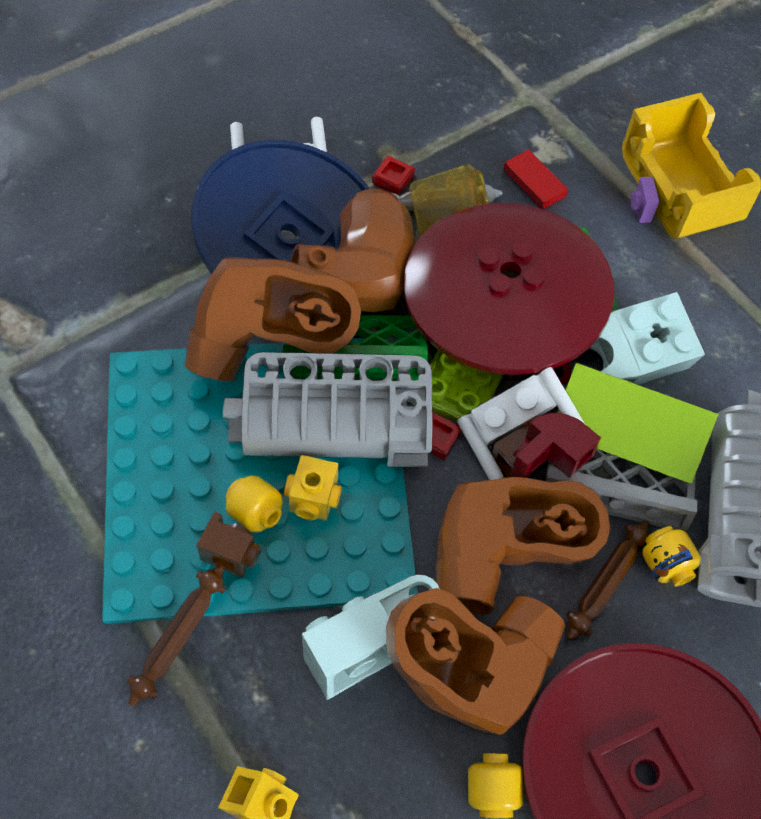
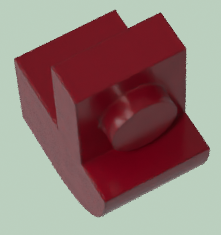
M562 413L541 415L530 422L525 440L514 451L513 456L515 460L511 473L515 477L528 478L541 464L548 460L568 478H571L594 456L601 437L573 416Z

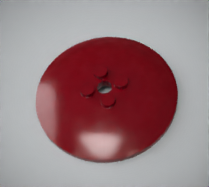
M517 203L476 205L442 218L418 239L410 252L404 271V298L414 324L422 335L435 348L455 361L478 370L497 374L519 375L538 373L549 367L557 368L579 357L597 341L604 331L614 302V280L610 266L601 249L587 233L555 213ZM509 270L516 272L519 276L508 278L501 273Z
M627 643L612 645L587 653L562 669L550 681L536 702L528 720L522 747V771L525 795L534 819H761V720L748 700L728 679L708 664L679 650L653 644ZM646 763L653 768L656 775L653 785H644L638 781L635 775L636 764Z

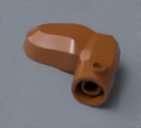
M370 188L358 192L345 204L340 213L341 242L339 249H334L332 246L297 244L290 262L343 279L356 291L361 311L378 312L394 309L404 292V271L407 259L416 244L407 207L394 194L383 189Z
M227 257L219 263L209 277L198 302L195 326L189 330L184 366L200 376L219 381H234L248 352L249 346L247 342L253 336L272 342L287 343L309 353L334 354L351 342L359 328L361 308L356 291L341 278L317 272L287 260Z
M523 477L462 482L457 485L442 516L437 540L436 583L440 589L453 593L473 616L489 614L493 612L502 571L499 567L500 564L523 565L532 562L571 564L593 558L607 542L610 531L608 511L598 494L581 482L569 480L547 482Z
M435 588L400 601L391 611L386 625L387 653L398 673L408 683L418 698L429 708L477 731L504 734L522 717L536 696L546 669L551 666L565 628V623L548 605L527 596H518L511 601L490 628L478 621L453 593Z

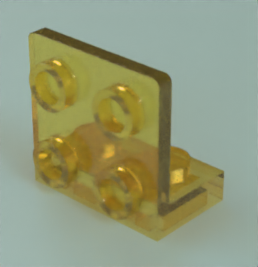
M465 164L410 184L420 237L433 224L454 212L476 205L488 204L483 174L470 164Z

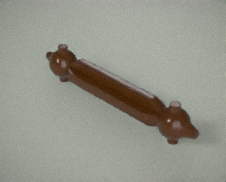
M644 520L640 524L633 526L630 523L625 525L626 540L618 543L580 600L579 612L570 610L566 613L569 628L568 640L572 641L581 635H586L587 637L592 635L593 631L590 629L591 619L600 615L637 558L638 547L644 548L647 545L645 539L649 536L647 531L648 521Z
M219 563L212 570L198 571L195 577L199 579L200 587L189 593L145 660L143 674L136 677L130 675L126 682L130 684L131 692L129 705L134 707L141 700L149 697L156 698L159 692L155 690L154 681L163 677L209 608L211 594L216 592L223 594L226 586L223 585L222 578L225 566Z

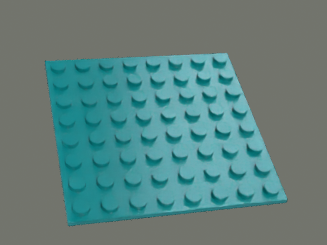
M352 338V341L355 343L363 340V338ZM286 343L248 345V352L235 380L229 382L200 376L188 370L184 366L187 348L110 353L103 624L173 619L189 593L200 587L199 579L195 577L198 571L205 572L216 567L200 560L196 545L214 512L222 514L224 524L229 526L231 523L238 524L226 512L225 496L228 488L234 481L250 475L259 476L281 493L283 501L282 515L278 523L272 528H267L258 533L251 532L255 543L262 546L257 563L253 568L248 566L243 577L224 570L222 578L226 589L223 594L220 592L211 594L210 606L203 617L344 606L354 598L363 596L366 599L411 576H415L403 467H387V458L313 457L338 463L337 485L342 486L338 507H330L327 520L320 518L306 520L300 518L294 512H290L289 497L284 496L288 475H295L300 457L244 456L242 443H228L229 418H223L225 398L243 399L246 361L256 353H282L283 344ZM260 365L259 370L256 371L258 377H265L266 372H268L266 365ZM279 366V379H284L283 366ZM417 586L409 591V595L418 594Z

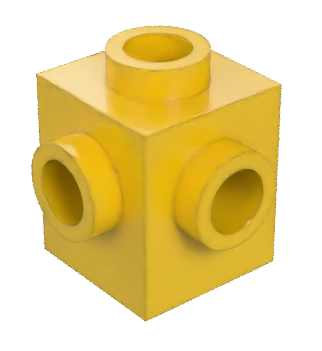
M301 455L295 475H288L284 489V496L289 497L290 512H294L298 517L306 520H316L317 518L327 520L330 507H338L342 486L337 485L338 463Z
M237 766L218 808L236 819H290L292 809L299 794L284 785L286 778L273 770L263 768L261 772Z

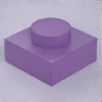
M640 177L636 191L631 193V208L636 210L639 223H651L658 207L659 199L653 177Z

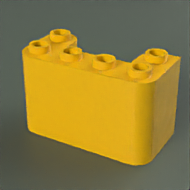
M702 93L634 109L622 144L623 159L637 184L640 177H653L659 199L655 213L668 235L673 239L745 220L761 191V179L757 173L751 168H744L739 170L734 177L733 173L728 170L720 158L719 152L708 140L707 135L715 119V112Z

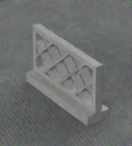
M597 449L594 454L596 460L584 465L571 478H568L547 460L544 481L569 480L583 483L598 494L608 511V515L637 522L646 520L650 525L662 528L672 526L674 530L680 529L687 532L697 513L698 500H694L696 474L692 484L671 476L658 482L647 470L649 468L629 460L626 461L632 468L621 473L611 462L619 457L610 453L605 455L601 450ZM603 466L612 476V479L594 476L591 471ZM638 474L649 487L643 488L631 485L627 479ZM675 483L684 493V497L669 494L664 488Z

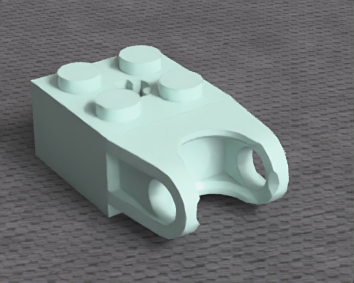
M677 292L612 312L604 331L590 347V349L600 355L603 361V370L601 372L637 385L689 369L705 355Z
M426 575L411 576L366 599L363 596L354 598L343 606L341 613L330 619L327 616L320 617L306 627V632L302 633L304 660L327 700L392 663L387 653L386 625L390 613L400 601L413 596L409 595V591L413 587L425 586L429 590L439 588L432 578Z

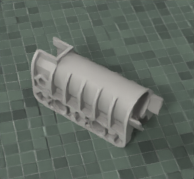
M256 353L246 361L243 399L225 398L223 418H229L228 443H242L244 456L301 457V455L309 457L387 458V467H428V453L432 450V373L430 364L422 357L410 355ZM260 365H266L268 369L263 378L258 377L256 372L259 370ZM279 366H283L284 379H279ZM296 366H306L310 369L311 374L306 379H294L290 375V371ZM317 367H322V379H317ZM335 367H342L343 372H345L342 375V379H334V373L331 372H334ZM355 367H360V369H359V379H360V380H354V378H355ZM370 368H382L387 376L382 381H372L367 378L365 373ZM393 368H398L397 381H392ZM410 368H417L418 374H421L418 380H411L408 374ZM406 402H411V403H413V404H414V407H413V406H407V403H406Z
M748 390L746 404L731 406L718 412L717 414L719 415L712 430L708 539L699 549L701 562L698 566L697 590L714 599L761 608V393ZM734 576H741L745 584L737 583Z

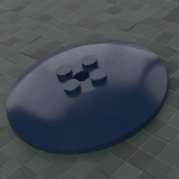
M263 140L248 143L230 150L209 167L200 180L191 209V226L194 242L202 261L211 274L219 263L227 257L291 261L297 244L332 246L334 249H339L341 242L340 213L345 204L358 192L370 188L344 162L313 146L286 140ZM284 230L290 231L296 236V240L288 241L282 237L280 232Z

